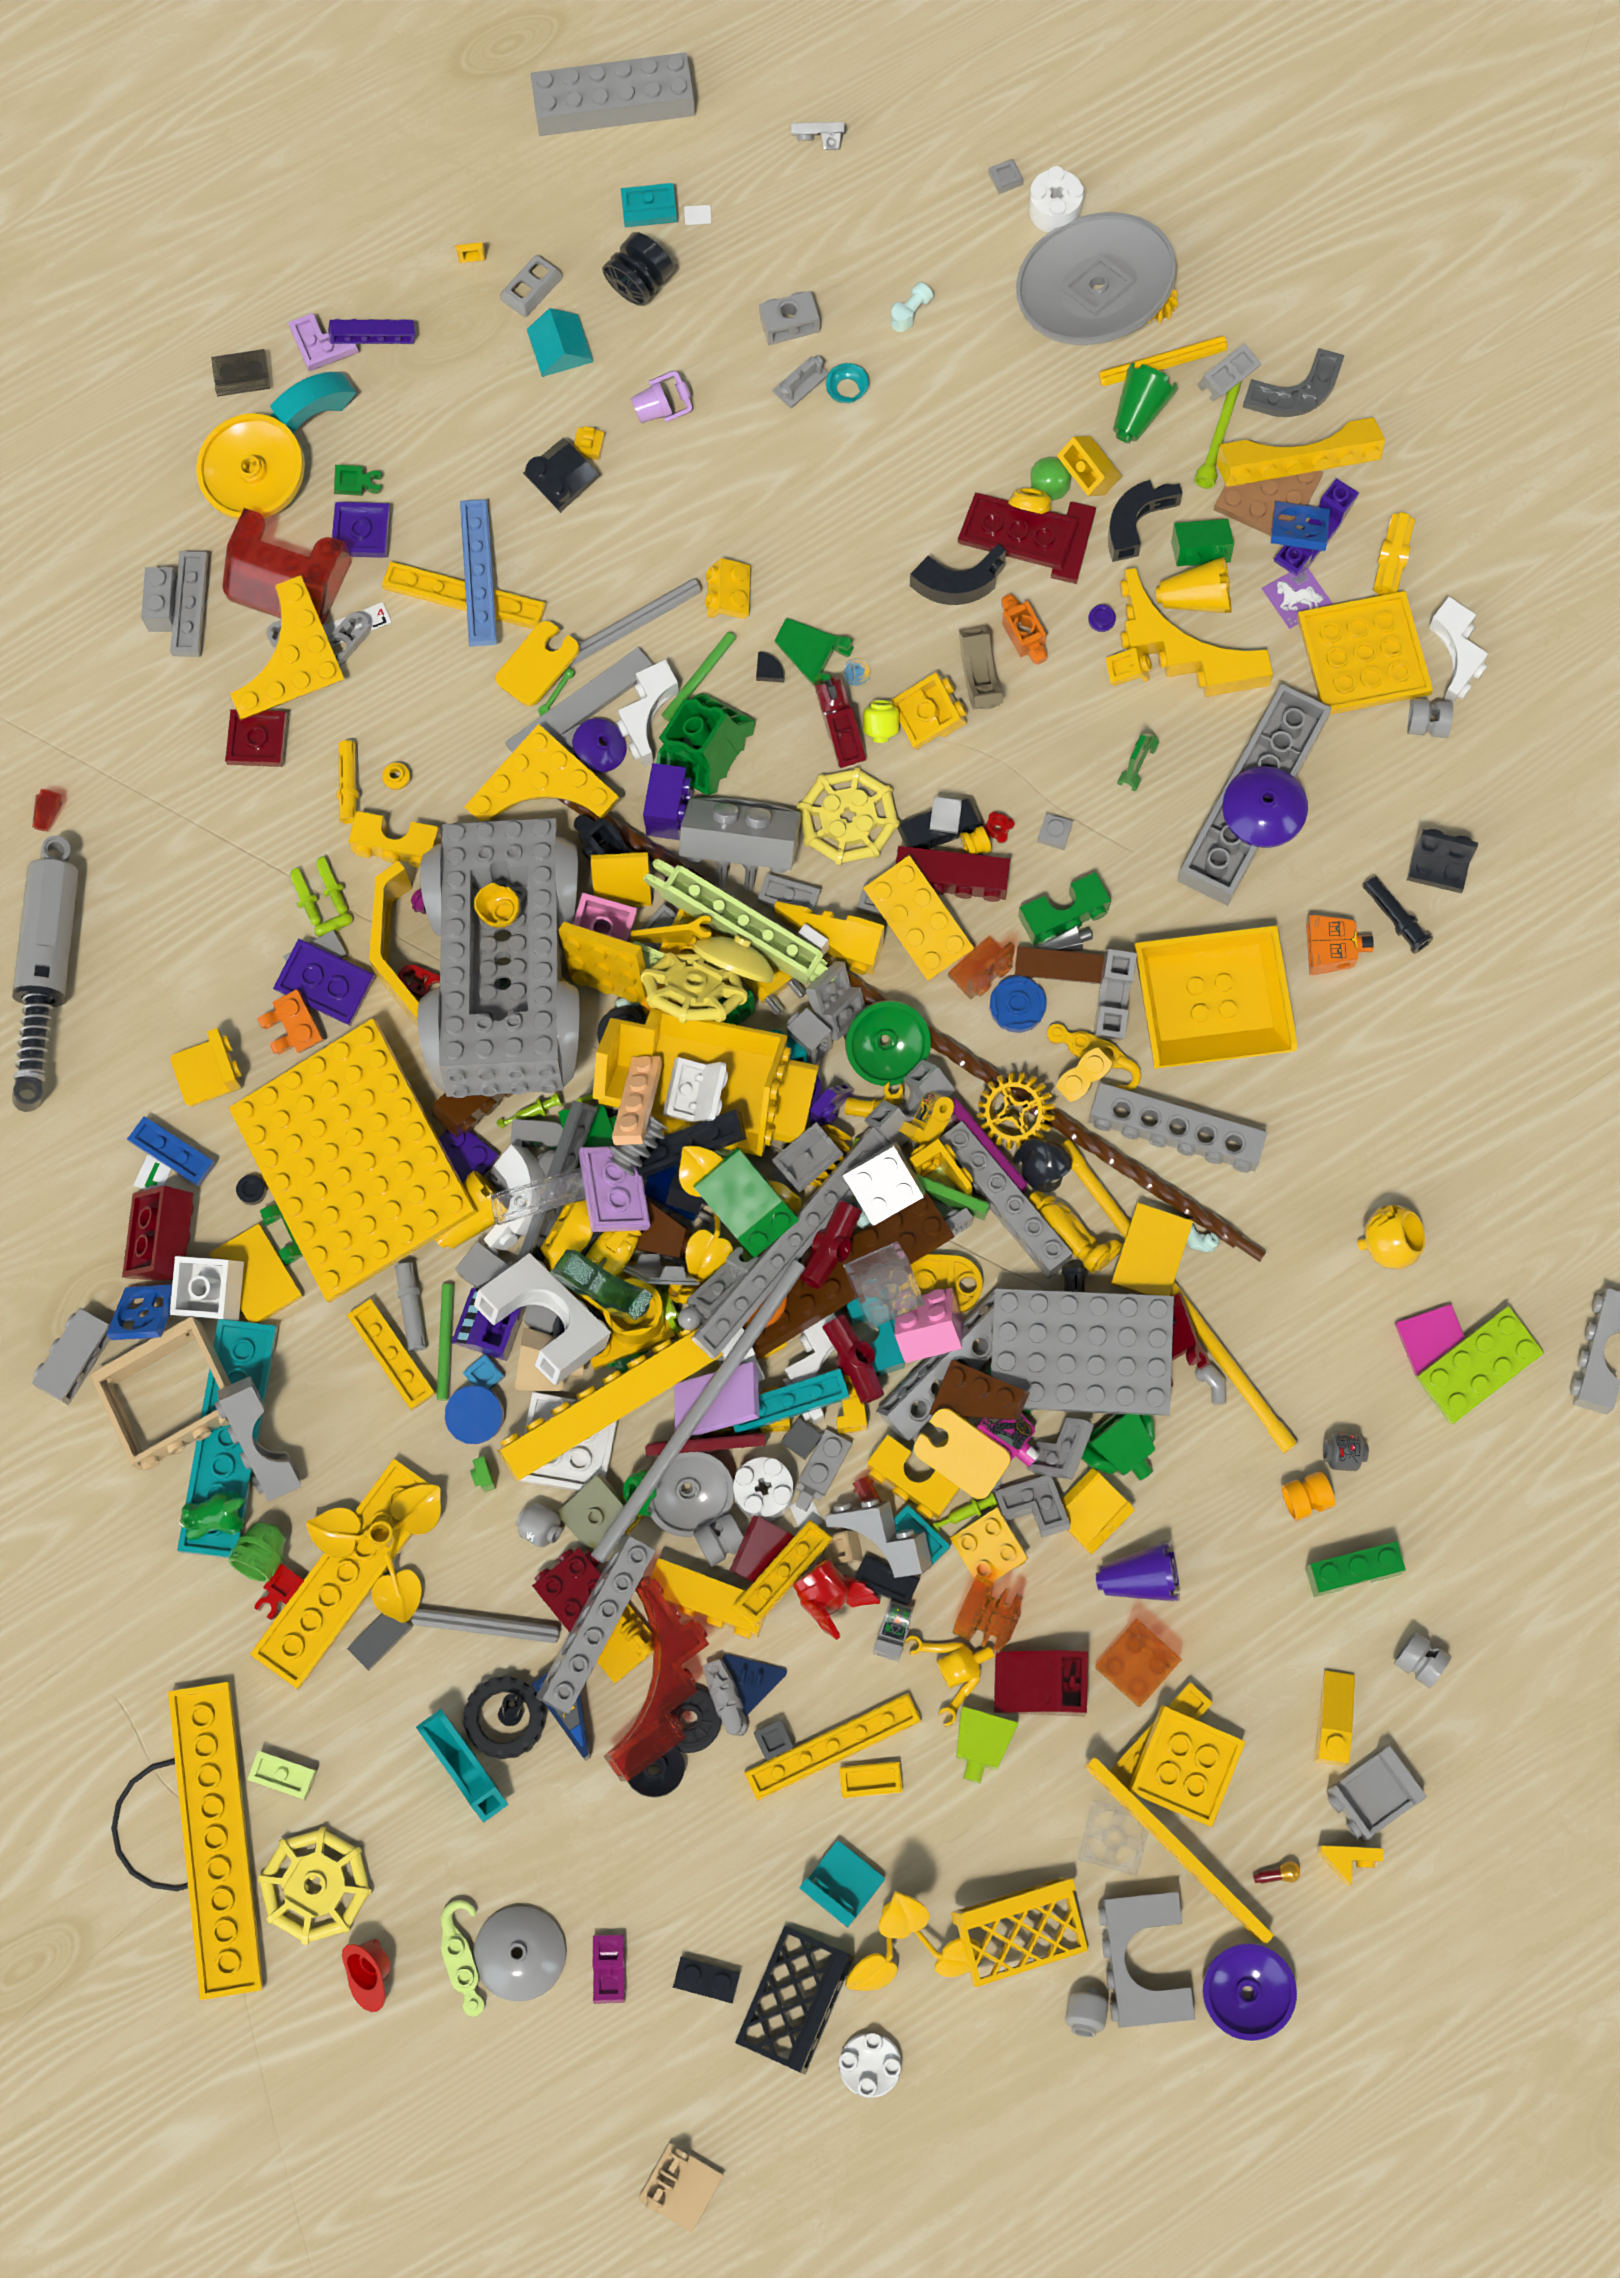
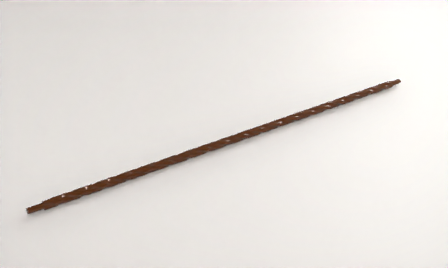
M558 799L578 814L585 815L594 822L598 818L602 820L583 806L568 800ZM608 813L604 817L617 828L628 847L637 853L648 852L649 861L654 862L655 859H659L669 865L683 866L717 887L713 882L695 870L684 866L674 856L657 845L648 842L642 835L624 823L613 819ZM824 957L822 958L826 962H828L826 965L827 968L833 964V962L826 960ZM847 972L851 987L861 988L864 1003L868 1006L879 1001L890 1000L873 988L862 984L860 980ZM927 1025L930 1032L931 1048L947 1056L952 1062L973 1076L983 1080L986 1084L993 1081L999 1086L997 1077L1003 1074L985 1062L973 1057L964 1048L947 1037L936 1033ZM1010 1087L1013 1094H1016L1021 1101L1034 1098L1030 1092L1023 1088ZM1038 1106L1029 1111L1036 1118L1038 1117ZM1055 1109L1047 1110V1114L1054 1115L1055 1120H1045L1044 1123L1057 1129L1065 1137L1086 1151L1095 1154L1100 1160L1122 1175L1133 1179L1143 1189L1170 1204L1178 1212L1199 1226L1208 1229L1232 1248L1238 1247L1259 1262L1263 1259L1266 1252L1242 1237L1243 1234L1235 1231L1228 1223L1205 1208L1198 1206L1190 1198L1169 1184L1160 1181L1155 1175L1133 1160L1122 1156L1116 1149L1095 1135L1084 1131L1077 1123Z

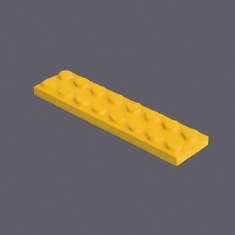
M393 1459L354 1512L361 1524V1529L357 1535L363 1534L366 1530L368 1531L369 1527L377 1521H384L388 1524L399 1523L400 1521L394 1519L390 1513V1506L394 1498L408 1488L431 1484ZM405 1526L393 1530L394 1541L388 1548L392 1562L413 1535L406 1530ZM366 1538L362 1541L355 1540V1550L348 1557L334 1558L324 1553L249 1655L300 1690L371 1593L374 1583L387 1571L388 1566L383 1551L374 1548L369 1538Z

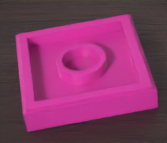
M1451 1304L1395 1324L1415 1376L1465 1338Z

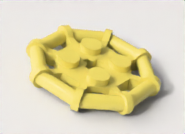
M860 767L827 775L821 773L816 776V782L802 802L797 803L796 811L801 813L800 821L805 846L812 847L835 861L836 865L839 866L846 862L871 857L874 859L878 858L880 851L901 823L897 819L891 786H886L861 771ZM852 781L851 788L834 791L830 786ZM858 782L877 794L869 797L864 791L857 790ZM824 790L828 796L824 799L821 807L812 806ZM881 801L885 812V819L878 818L875 810V805ZM846 811L856 815L852 817V822L847 823L846 819L840 818ZM811 815L819 817L821 830L814 832ZM876 827L883 828L875 841L871 842L869 840L871 831ZM824 837L832 838L839 845L838 850L821 839ZM863 843L865 846L864 848L845 851V846Z
M664 953L660 961L650 969H644L640 976V980L646 989L647 1004L651 1008H658L678 1018L680 1023L695 1020L724 1021L726 1015L738 1005L744 1004L748 997L747 992L743 989L740 975L719 967L698 954ZM723 981L729 982L730 985H725ZM656 983L664 984L665 988L658 990ZM722 997L729 998L723 1004H720L718 1001ZM668 999H671V1000H673V1001H675V1002L681 1004L682 1007H680V1006H678V1005H676V1004H674V1003L668 1001Z
M320 1827L319 1830L288 1839L283 1837L279 1840V1846L257 1880L261 1885L268 1924H274L301 1940L304 1945H309L312 1941L344 1932L347 1934L351 1931V1924L368 1895L371 1896L372 1889H369L361 1848H356L327 1831V1827ZM316 1843L315 1852L310 1855L298 1857L294 1852L295 1849ZM324 1845H328L345 1856L336 1862L323 1854ZM288 1855L292 1862L282 1878L274 1877ZM348 1863H351L356 1887L346 1885L343 1867ZM316 1877H319L321 1879L319 1884L322 1886L320 1892L314 1891L313 1894H310L308 1892L310 1887L306 1884L309 1879L315 1880ZM273 1884L281 1885L284 1891L285 1904L278 1908ZM345 1893L355 1894L341 1917L336 1909ZM291 1909L305 1917L304 1926L302 1927L290 1920L284 1914ZM330 1914L335 1922L312 1928L313 1918Z

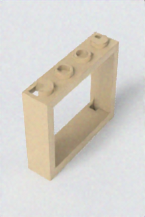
M192 1316L164 1331L161 1337L148 1340L89 1374L130 1464L140 1470L152 1469L159 1465L160 1460L168 1455L172 1456L184 1451L185 1446L189 1443L209 1437L212 1433L211 1431L219 1426L230 1425L227 1417L222 1419L218 1411L215 1410L149 1449L142 1451L113 1388L115 1384L194 1339L197 1340L219 1389L231 1385L202 1322Z

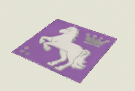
M1306 569L1297 576L1289 572L1261 588L1289 629L1298 625L1297 613L1299 611L1333 605L1309 569Z

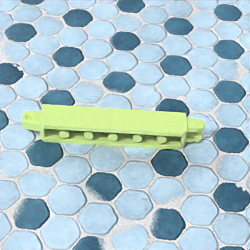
M655 859L652 865L657 871L669 877L668 880L664 882L649 873L644 876L643 879L649 886L661 892L660 897L696 919L701 916L711 917L710 923L706 925L726 937L734 939L735 935H740L751 941L750 946L761 953L768 963L804 985H807L808 982L812 983L825 970H828L826 967L828 962L822 959L824 954L819 949L683 866L677 865L674 868L662 860Z

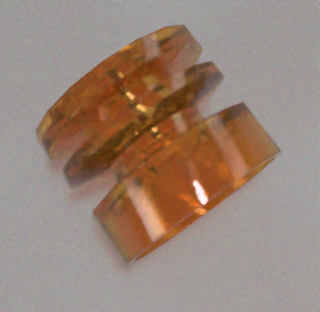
M976 1575L958 1615L952 1634L970 1641L977 1630L983 1632L981 1646L985 1648L990 1636H993L997 1640L992 1651L999 1654L1001 1649L1010 1641L1021 1616L1024 1595L1017 1593L1012 1605L1008 1604L1005 1601L1010 1589L1005 1588L997 1599L992 1596L995 1582Z

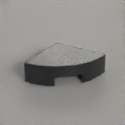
M758 652L756 681L784 683L782 667L773 656L764 652Z

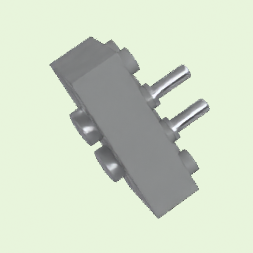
M690 798L681 825L679 856L686 857L691 862H700L703 859L714 860L718 865L716 881L718 887L720 885L721 887L726 886L727 865L731 863L742 864L745 868L744 889L748 891L749 887V891L754 889L755 869L759 866L768 867L775 873H784L787 870H792L799 842L801 813L785 807L750 800Z

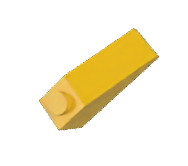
M1324 1671L1313 1762L1343 1767L1349 1764L1353 1732L1355 1675Z

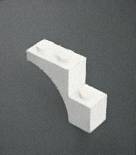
M1448 597L1433 616L1429 629L1444 643L1452 661V682L1443 700L1445 702H1452L1454 705L1458 698L1463 700L1472 688L1469 684L1475 677L1479 680L1488 666L1484 663L1488 653L1468 640L1476 628L1472 625L1476 614Z
M666 660L636 673L637 684L634 685V688L640 700L618 710L619 721L616 722V725L622 737L627 736L631 744L628 745L633 759H639L643 767L653 763L652 751L648 744V734L652 720L658 710L679 693L678 682Z
M834 1313L802 1332L803 1336L799 1337V1340L807 1353L812 1351L813 1354L784 1369L786 1378L783 1379V1383L785 1386L819 1376L824 1362L835 1350L822 1326L836 1318ZM821 1408L801 1414L805 1421L810 1419L813 1425L824 1420Z

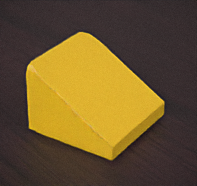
M484 242L456 245L459 263L486 260Z

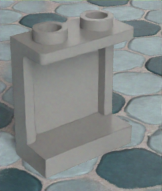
M1390 1746L1383 1749L1327 1790L1330 1794L1327 1799L1337 1813L1343 1812L1349 1821L1346 1823L1347 1828L1356 1839L1361 1837L1363 1842L1373 1837L1374 1834L1414 1805L1427 1798Z

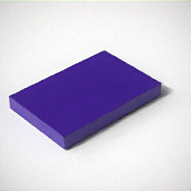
M298 938L273 989L283 995L298 989L308 1007L351 1026L376 976Z

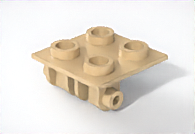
M669 2143L638 2200L644 2203L647 2208L654 2212L657 2211L692 2233L724 2175Z

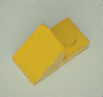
M1323 1845L1317 1847V1854L1347 1886L1352 1885L1353 1862H1356L1357 1868H1375V1863L1384 1861V1849Z

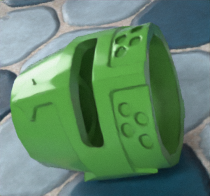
M261 1522L255 1523L244 1536L238 1539L230 1553L228 1562L234 1569L251 1580L269 1582L285 1556L282 1553L286 1539L278 1531L279 1528L276 1525Z

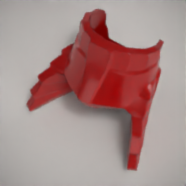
M829 1557L818 1562L812 1571L793 1583V1587L800 1600V1605L813 1617L822 1631L835 1640L840 1639V1633L830 1617L831 1614L838 1612L845 1603L853 1608L863 1605L880 1604L881 1599L874 1594V1590L866 1586V1582L842 1575L838 1568L834 1567Z

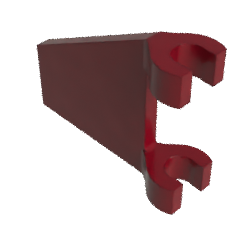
M1178 1293L1174 1295L1173 1317L1177 1323L1173 1325L1172 1361L1186 1353L1187 1363L1190 1366L1197 1363L1198 1369H1202L1210 1364V1360L1199 1344L1183 1295Z

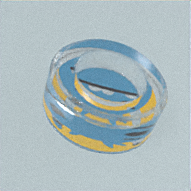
M854 657L845 663L844 678L847 683L852 686H863L870 680L871 666L866 659Z

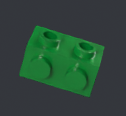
M1228 519L1174 523L1171 544L1177 566L1202 565L1225 557L1226 563L1231 562L1234 541Z

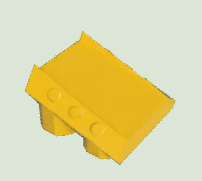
M1093 1468L1061 1499L1070 1523V1529L1067 1531L1091 1555L1135 1511L1130 1502L1100 1472Z

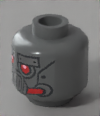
M1333 1432L1330 1438H1326L1324 1441L1323 1460L1328 1462L1329 1467L1333 1470L1357 1471L1361 1467L1362 1462H1367L1368 1444H1363V1439L1358 1433Z

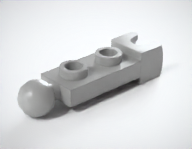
M736 1248L726 1258V1263L688 1298V1307L682 1309L678 1315L680 1326L686 1330L697 1328L701 1323V1315L708 1318L759 1257L744 1262L742 1257L743 1248Z

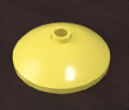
M735 935V938L732 939L715 936L705 940L700 939L693 945V950L698 955L719 967L752 980L765 983L773 981L774 973L764 956L750 946L751 941L745 937Z

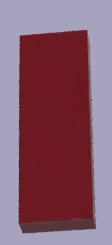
M1070 502L1066 516L1079 519V525L1062 571L1052 568L1050 578L1077 584L1096 514V507Z

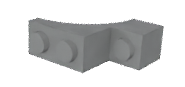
M878 1498L861 1501V1505L852 1506L851 1502L841 1503L833 1506L834 1510L825 1515L827 1527L851 1529L863 1534L874 1542L886 1556L892 1568L894 1578L922 1574L932 1567L925 1531L914 1533L913 1529H905L897 1532L890 1501L879 1502Z

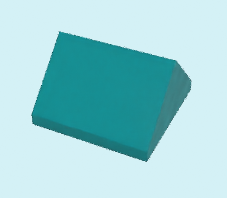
M549 308L527 328L542 377L593 362L578 314Z

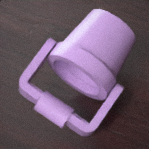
M674 370L649 380L648 382L651 387L630 398L641 423L664 417L665 422L692 410L689 400L691 394L685 380L681 381L679 374ZM671 376H674L676 389L681 400H684L686 408L675 413L671 412L659 383Z

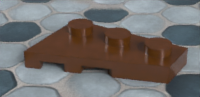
M951 1360L929 1415L933 1416L941 1408H949L963 1418L1019 1420L1030 1392Z

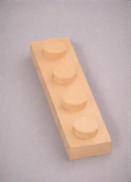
M660 1056L632 1057L612 1133L614 1145L644 1143L662 1069Z

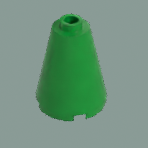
M1131 363L1127 369L1113 426V431L1116 433L1115 437L1127 444H1130L1131 441H1138L1178 390L1175 382L1173 386L1167 382L1169 379L1167 375L1143 364L1138 369L1134 368L1135 363Z

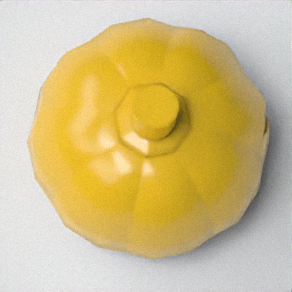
M1385 1205L1381 1209L1378 1208L1369 1218L1364 1231L1366 1238L1357 1241L1359 1250H1368L1377 1264L1384 1268L1403 1269L1417 1262L1425 1248L1426 1237L1423 1224L1413 1211L1399 1205Z

